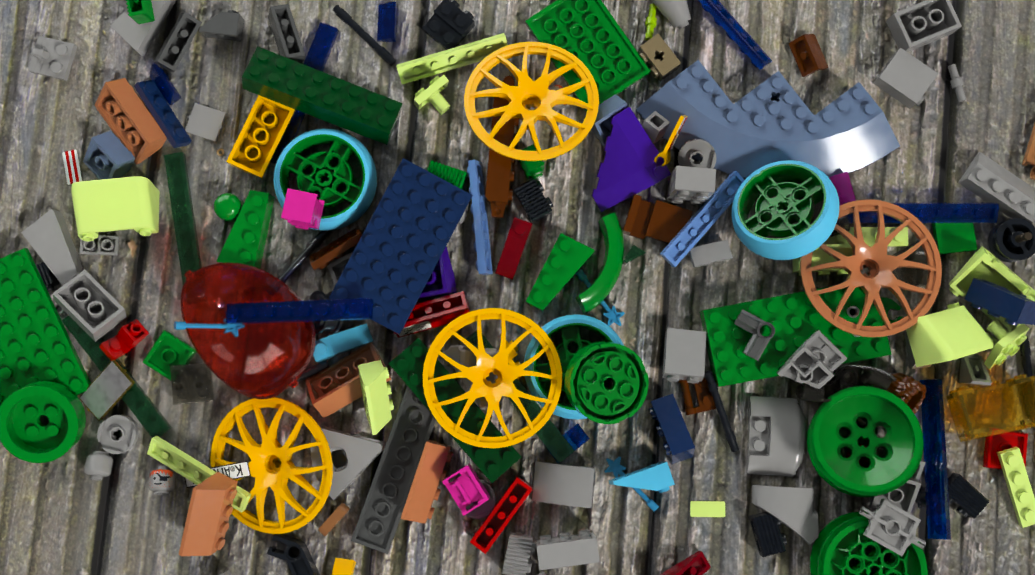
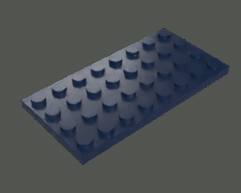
M403 158L329 298L400 334L473 195Z

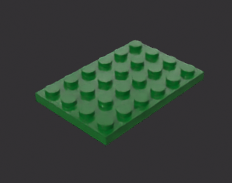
M556 0L525 21V24L538 42L563 48L585 64L596 82L599 104L615 94L618 95L650 73L648 66L601 0ZM550 58L556 69L565 66L564 63ZM572 69L561 75L568 86L581 82ZM584 87L573 92L577 99L588 103Z

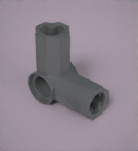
M742 309L734 324L753 334L742 353L759 361L767 344L775 334V328L771 323ZM763 325L767 326L770 331L766 337L760 333V328Z

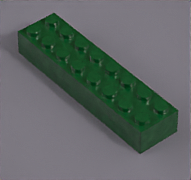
M258 46L242 75V87L244 90L386 145L399 119L403 104Z
M417 338L388 364L430 411L423 389V367L429 349L420 338ZM437 359L434 378L450 374ZM454 378L434 382L439 402L466 393ZM468 399L441 406L446 415L455 424H457ZM475 402L468 409L460 427L470 433L479 435L486 415ZM489 420L482 436L497 437L503 435ZM451 435L491 483L497 480L521 458L513 446L482 448L464 443Z

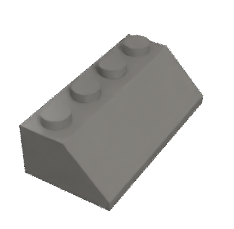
M978 152L958 183L1009 218H1021L1032 223L1035 220V188L983 153Z

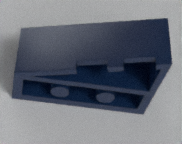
M973 278L964 298L971 302L970 306L980 310L984 308L988 310L987 313L994 317L1006 318L1005 322L1011 325H1035V301L1027 299L1026 295H1018L1005 287L987 280Z
M670 394L651 401L649 413L652 420H656L657 433L663 439V448L666 455L669 456L671 464L692 458L695 446L674 395Z

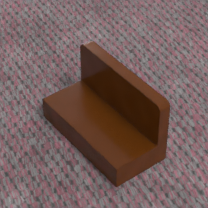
M804 34L788 43L802 77H807L818 70L828 68L814 34Z
M634 194L622 232L635 238L644 239L654 203L641 200L642 196Z

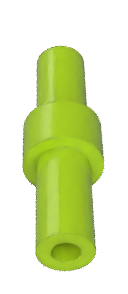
M650 4L648 17H646L645 26L647 27L646 41L653 37L654 28L657 24V7L655 4Z

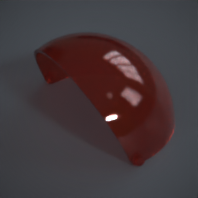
M217 263L203 267L195 272L187 271L184 275L186 281L182 288L180 301L183 322L225 324L223 322L224 319L232 320L237 315L238 323L245 325L244 328L238 329V337H234L231 332L224 334L225 329L186 328L195 350L208 368L226 385L251 398L270 399L278 396L289 387L292 389L298 385L297 380L309 365L315 349L314 325L307 308L297 294L272 274L245 264Z

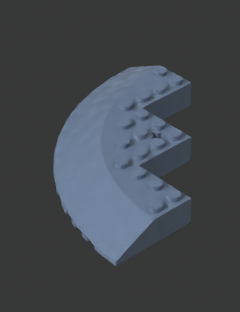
M697 60L667 82L635 110L643 120L654 111L667 119L670 123L662 137L667 141L680 116H688L673 145L674 148L680 150L688 140H706L713 146L716 153V164L713 169L725 172L728 175L733 171H737L742 178H747L754 171L767 164L785 160L811 164L824 172L828 177L864 168L900 147L884 112L860 82L816 115H813L779 71L733 104L701 62ZM696 153V155H692L691 157L697 162L698 160L702 161V157H700L699 153Z

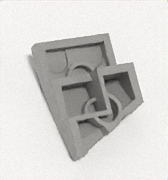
M818 329L792 354L778 370L777 374L820 389L834 377L833 371L847 357Z

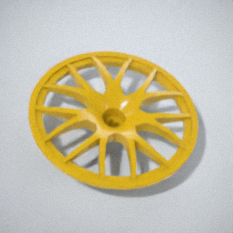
M519 42L492 52L473 70L468 79L464 94L466 117L471 129L479 140L503 156L522 161L547 160L563 155L575 148L591 131L596 121L599 107L597 85L585 64L569 51L542 42ZM529 54L547 56L541 77L533 81L527 72V56ZM523 55L522 72L507 59ZM550 58L565 64V66L549 73ZM499 63L504 64L515 76L518 86L507 85L491 75L489 71ZM571 69L581 80V82L556 91L548 89L555 79ZM484 77L497 87L496 89L477 92L478 86ZM584 87L588 103L567 95ZM499 97L508 100L509 104L476 113L475 98ZM568 104L585 108L587 113L583 123H579L554 111L552 108L555 105ZM501 116L490 134L487 133L478 119ZM512 118H521L523 121L521 127L509 147L493 138L507 121ZM538 120L546 121L555 133L559 145L541 150L534 124ZM556 122L578 128V130L572 137L563 142ZM528 129L536 151L514 149Z
M485 308L459 316L445 326L436 336L424 362L423 389L428 407L433 416L452 436L464 443L477 447L503 448L518 444L533 436L549 420L561 394L562 368L553 342L538 324L526 316L511 310ZM481 320H501V343L498 353L493 357L485 352ZM505 321L514 323L527 330L507 348ZM477 322L478 349L456 332L466 325ZM531 333L543 349L518 366L508 365V356L522 339ZM452 335L464 343L476 356V366L468 368L441 352L444 344ZM545 352L551 375L524 370ZM438 355L462 372L434 378ZM490 372L498 376L493 384L486 379V377H489ZM519 376L549 378L551 383L548 398L544 399L523 393L516 389L513 381ZM452 378H467L473 383L468 392L449 400L438 401L434 382ZM502 396L510 397L528 423L527 426L512 434L509 433L500 412L499 402ZM485 397L488 407L479 435L462 429L460 427L461 422L476 398ZM518 397L545 402L542 410L533 421H530ZM468 399L457 424H455L446 415L441 406ZM493 410L506 434L504 436H482Z
M257 397L234 407L221 421L213 438L210 456L211 467L234 463L224 460L226 443L248 454L251 459L248 463L251 477H255V484L250 491L249 502L256 496L257 516L247 509L241 513L233 508L231 514L246 526L269 534L289 533L305 526L323 508L332 485L333 462L323 431L313 417L293 402L279 397ZM270 407L278 409L269 428L260 408ZM254 410L262 444H258L251 437L242 420V417ZM283 411H286L297 417L298 421L285 444L281 446L277 440V429ZM236 423L243 442L228 437ZM304 423L316 442L294 446L300 428ZM314 446L319 447L322 466L303 468L295 466L292 462L293 453ZM322 470V481L319 491L301 474ZM288 478L316 497L307 510L291 494L287 486ZM269 487L274 492L279 521L264 519V502ZM285 501L300 512L301 515L285 521Z

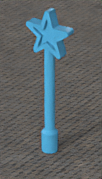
M582 269L576 273L577 277L588 288L592 285ZM603 300L600 304L607 311V313H603L608 318L607 325L610 326L612 323L621 326L619 318L625 313L617 312L615 306H612V309H610Z
M236 315L232 320L224 319L223 322L225 324L174 322V329L217 328L225 329L224 334L231 332L234 337H238V329L244 328L245 325L238 323V316Z
M620 456L614 461L606 458L609 466L604 470L605 473L613 472L615 478L618 477V474L620 476L625 475L622 470H626V467L620 465ZM633 488L645 500L647 506L653 512L659 508L641 489Z

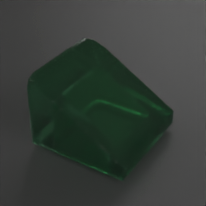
M635 245L632 246L624 258L623 264L626 265L636 260L646 252Z

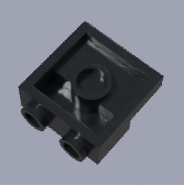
M443 0L434 10V15L422 27L426 34L446 50L457 47L475 26L474 16L467 10L464 12L460 10V5L455 0Z

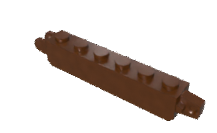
M510 75L505 76L503 82L509 86H515L513 77ZM494 97L493 109L508 105V100ZM501 116L492 117L491 131ZM512 118L507 121L493 138L509 147L517 134L514 131L515 126H519V118ZM489 148L485 198L491 204V216L493 218H503L506 205L508 206V201H512L513 189H510V182H514L515 171L511 170L512 163L516 162V159L503 156Z

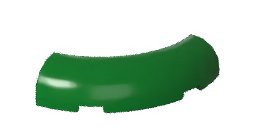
M615 212L602 217L598 221L604 238L605 257L596 280L585 292L575 298L584 315L597 307L608 296L621 272L624 258V238Z

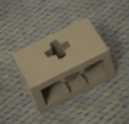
M656 34L639 48L638 53L650 67V73L654 78H658L660 82L676 71L681 64L659 34Z

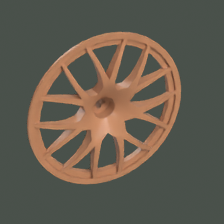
M867 199L840 205L838 219L848 214H853L854 236L837 224L834 230L840 233L850 244L852 256L847 257L822 244L819 248L837 261L811 267L813 252L801 257L800 274L809 301L826 321L840 330L853 335L873 338L885 337L910 328L918 322V317L925 316L930 310L941 285L942 265L935 240L917 217L895 204ZM859 212H876L878 214L877 236L874 245L871 247L864 242ZM883 214L902 223L886 238ZM905 226L919 240L917 244L898 256L887 255V246ZM922 245L928 265L904 259ZM863 267L869 269V271L867 272V274H866V273H864V274L861 273V270H863ZM901 267L928 270L926 288L923 289L900 281L892 271ZM827 268H843L848 273L847 281L829 288L816 290L812 271ZM861 287L865 293V302L858 323L855 324L841 318L839 314L853 290ZM881 287L887 288L895 295L907 314L905 317L890 324L879 295ZM846 288L835 313L819 296V294ZM901 289L923 294L919 303L912 311ZM872 302L885 325H862Z

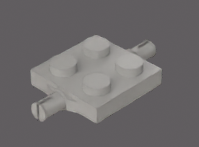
M881 499L874 512L864 506L861 507L863 511H859V514L869 519V524L863 534L864 536L900 556H903L906 548L911 543L921 549L925 547L920 543L926 545V541L915 536L916 529L921 521L917 517L884 499Z

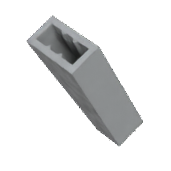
M151 0L155 19L153 22L137 24L128 16L129 12L126 9L110 26L141 56H144L176 0Z
M50 209L21 232L62 286L84 270L63 214L60 211Z

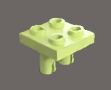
M445 75L441 77L436 76L429 82L430 85L426 90L421 88L415 93L414 105L418 110L430 102L440 115L449 110V103L440 93L448 86L449 80Z
M997 321L989 324L986 329L989 332L986 333L992 339L994 348L990 349L992 351L984 365L991 369L996 364L998 366L1003 364L1008 355L1014 356L1020 349L1018 346L1027 339L1025 335L1030 328L1025 324H1021L1011 332L1003 328Z

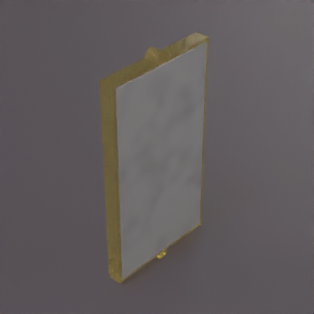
M115 359L106 366L79 397L87 407V411H91L98 421H101L135 384L126 373L127 370L123 369Z

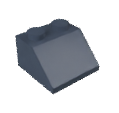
M616 94L599 104L596 121L592 127V131L603 147L605 146L607 136L611 135L613 124L610 123L612 116L628 107L627 103Z
M111 131L91 138L83 162L99 180L123 177L131 169L135 157L121 143L118 137Z

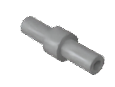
M956 64L949 65L952 89H955L958 102L965 101L966 96L962 87L964 85L962 77H959Z

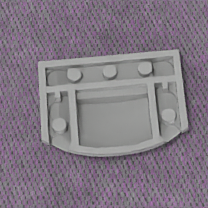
M749 396L746 474L794 477L795 472L802 463L807 439L805 418L797 399Z

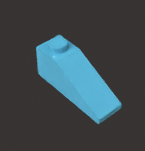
M366 323L309 343L315 361L322 362L374 340Z
M664 461L608 480L611 485L654 490L659 493L670 490L669 486L675 485L668 463Z

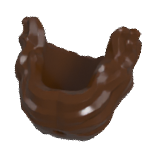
M903 373L891 374L882 382L880 389L899 397L910 407L914 414L918 412L919 406L922 405L927 389L920 381Z

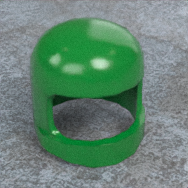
M224 193L216 198L214 211L222 220L235 222L244 203L238 196Z

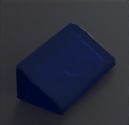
M397 3L379 4L377 42H396Z
M153 63L150 78L154 81L168 104L172 105L181 99V95L163 69Z

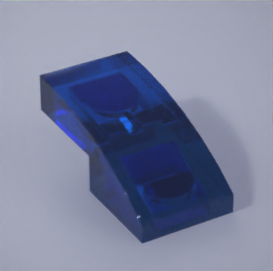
M577 423L546 447V449L555 461L560 463L590 438Z

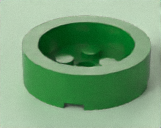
M601 341L583 347L572 357L565 373V391L570 403L580 414L601 424H616L628 417H632L641 408L648 392V373H646L643 361L628 347L613 342ZM607 378H612L613 386L606 389L603 381Z
M38 381L30 383L10 394L0 406V441L12 455L27 462L46 463L60 458L75 446L84 433L86 415L80 399L70 392L66 386L56 382ZM41 415H45L49 418V423L47 425L41 423V421L39 420Z

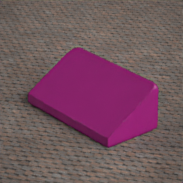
M848 172L829 177L837 190L839 206L856 201Z

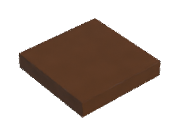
M656 200L645 237L669 244L691 219L693 211Z

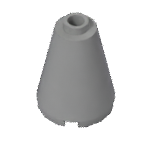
M651 0L674 28L678 26L680 30L689 25L688 20L691 19L687 0Z

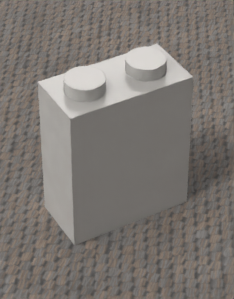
M899 48L891 56L873 84L910 109L914 105L922 103L926 97L923 94L935 85L936 81L934 79L938 73L902 48Z
M667 328L664 341L662 378H667L668 381L672 382L687 380L688 383L692 384L703 380L705 373L706 331Z

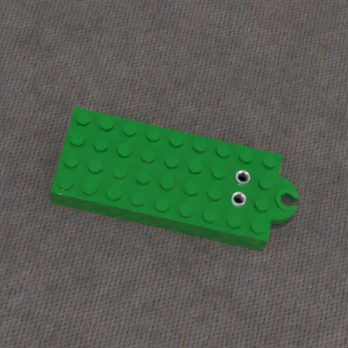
M829 287L819 288V289H816V290L818 291V290L825 289V288H829ZM861 287L853 290L839 314L841 318L855 324L858 323L865 302V293ZM846 288L819 294V296L835 313ZM805 291L706 309L699 312L703 331H706V348L710 368L718 387L779 376L777 374L778 370L818 329L847 357L842 364L892 355L888 336L862 337L840 330L826 321L816 311ZM880 297L887 317L890 309L894 311L901 309L894 300ZM873 302L862 324L863 326L885 325ZM742 309L771 323L775 328V334L767 344L759 361L742 353L753 335L734 324ZM903 316L896 317L894 320L889 319L890 324L902 319ZM763 325L760 328L761 335L764 337L769 335V328Z

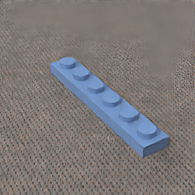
M474 159L468 161L467 174L470 178L469 193L473 195L470 210L474 219L472 230L475 234L474 249L477 252L476 269L479 274L491 275L493 271L482 162Z
M733 171L725 179L715 193L660 253L672 267H676L733 203L738 188L744 182V179L737 171Z

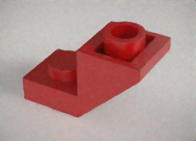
M136 319L122 326L116 336L101 343L100 349L112 362L128 353L149 332Z

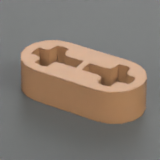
M342 502L320 526L318 531L323 536H326L350 508Z

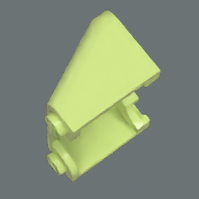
M133 176L72 183L71 194L77 234L83 241H94L99 236L98 232L134 229L142 236L159 233L160 191L148 178Z
M983 246L975 252L949 283V290L957 297L959 295L966 296L973 278H978L1005 287L1018 295H1026L1027 299L1035 301V290ZM984 308L981 310L1007 331L1012 332L1021 325H1011L1005 322L1006 318L989 315L987 313L988 310Z
M959 302L947 305V309L918 317V322L906 329L916 367L947 362L994 348L992 339L966 307L959 305Z

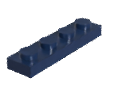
M154 81L137 82L134 86L172 147L178 148L189 145L192 140Z

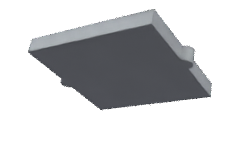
M195 103L191 115L188 116L189 121L185 131L189 134L217 142L220 131L224 128L223 123L227 113Z

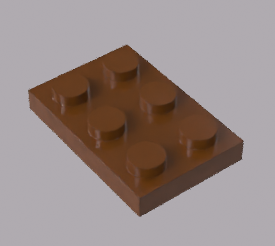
M359 226L310 255V265L314 270L317 268L321 270L330 264V260L343 257L346 254L345 251L351 247L355 249L363 234Z

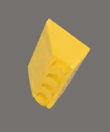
M258 95L226 162L248 174L263 178L295 109Z

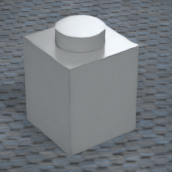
M654 111L644 120L642 127L653 144H656L664 136L670 122Z

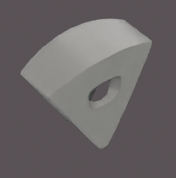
M320 426L328 442L333 462V478L329 493L332 500L338 498L384 450L386 445L384 441ZM311 435V442H316L313 435ZM310 447L313 467L322 466L319 447ZM322 470L315 471L316 477L321 485Z

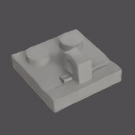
M38 35L36 45L32 49L31 54L33 56L28 71L67 81L77 46L73 43Z

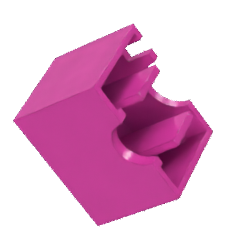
M287 188L281 218L288 220L287 222L294 225L295 228L319 230L325 201L318 200V194Z
M470 463L442 481L463 516L490 498L489 493L478 479ZM458 473L461 474L460 477L450 482V478H454ZM475 501H478L477 503H475V504L472 505L471 507L466 508L467 506H469L470 504L474 503Z

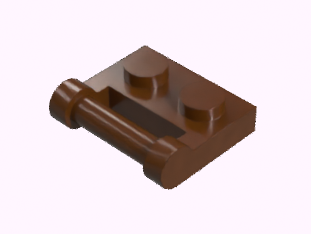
M705 376L701 382L693 384L698 407H693L687 380L678 381L681 385L686 407L684 409L685 415L716 409L712 395L708 390Z

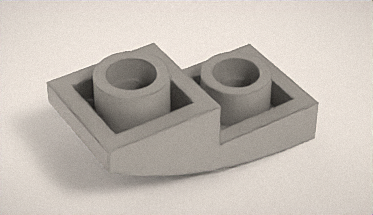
M99 235L98 238L90 242L81 239L79 254L118 256L119 236Z
M728 240L697 246L689 251L693 268L733 258Z

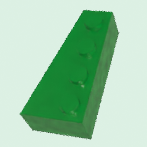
M250 190L216 262L260 271L274 196L270 193Z
M560 233L525 303L543 312L593 255L595 250Z

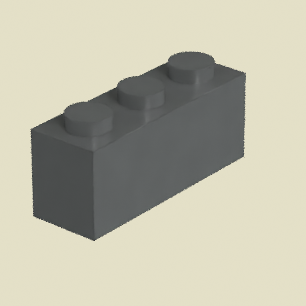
M289 4L270 6L268 19L279 54L303 64L305 53Z
M186 12L181 13L156 56L154 63L169 72H175L202 22Z

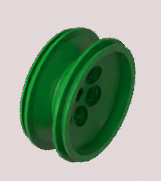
M855 386L840 390L830 396L816 411L810 422L807 434L809 457L820 477L836 490L856 497H876L898 489L914 475L923 455V433L913 411L896 395L876 387ZM856 419H863L866 422V427H858ZM844 428L848 430L849 437L842 438L839 435V429ZM876 428L884 431L885 435L883 438L875 435ZM859 438H860L862 441H863V440H866V442H867V447H866V448H865L863 445H862V446H859V445H858V439H859ZM841 448H847L850 451L849 458L841 456ZM877 448H883L886 451L885 458L877 456ZM860 458L868 460V468H862L859 465Z
M859 512L847 513L829 522L818 534L810 554L811 575H889L890 573H893V575H928L923 549L911 543L906 548L903 556H900L864 536L863 534L869 524V519L860 515ZM870 545L871 551L865 554V547ZM889 553V560L884 562V555ZM855 558V565L849 567L850 559Z

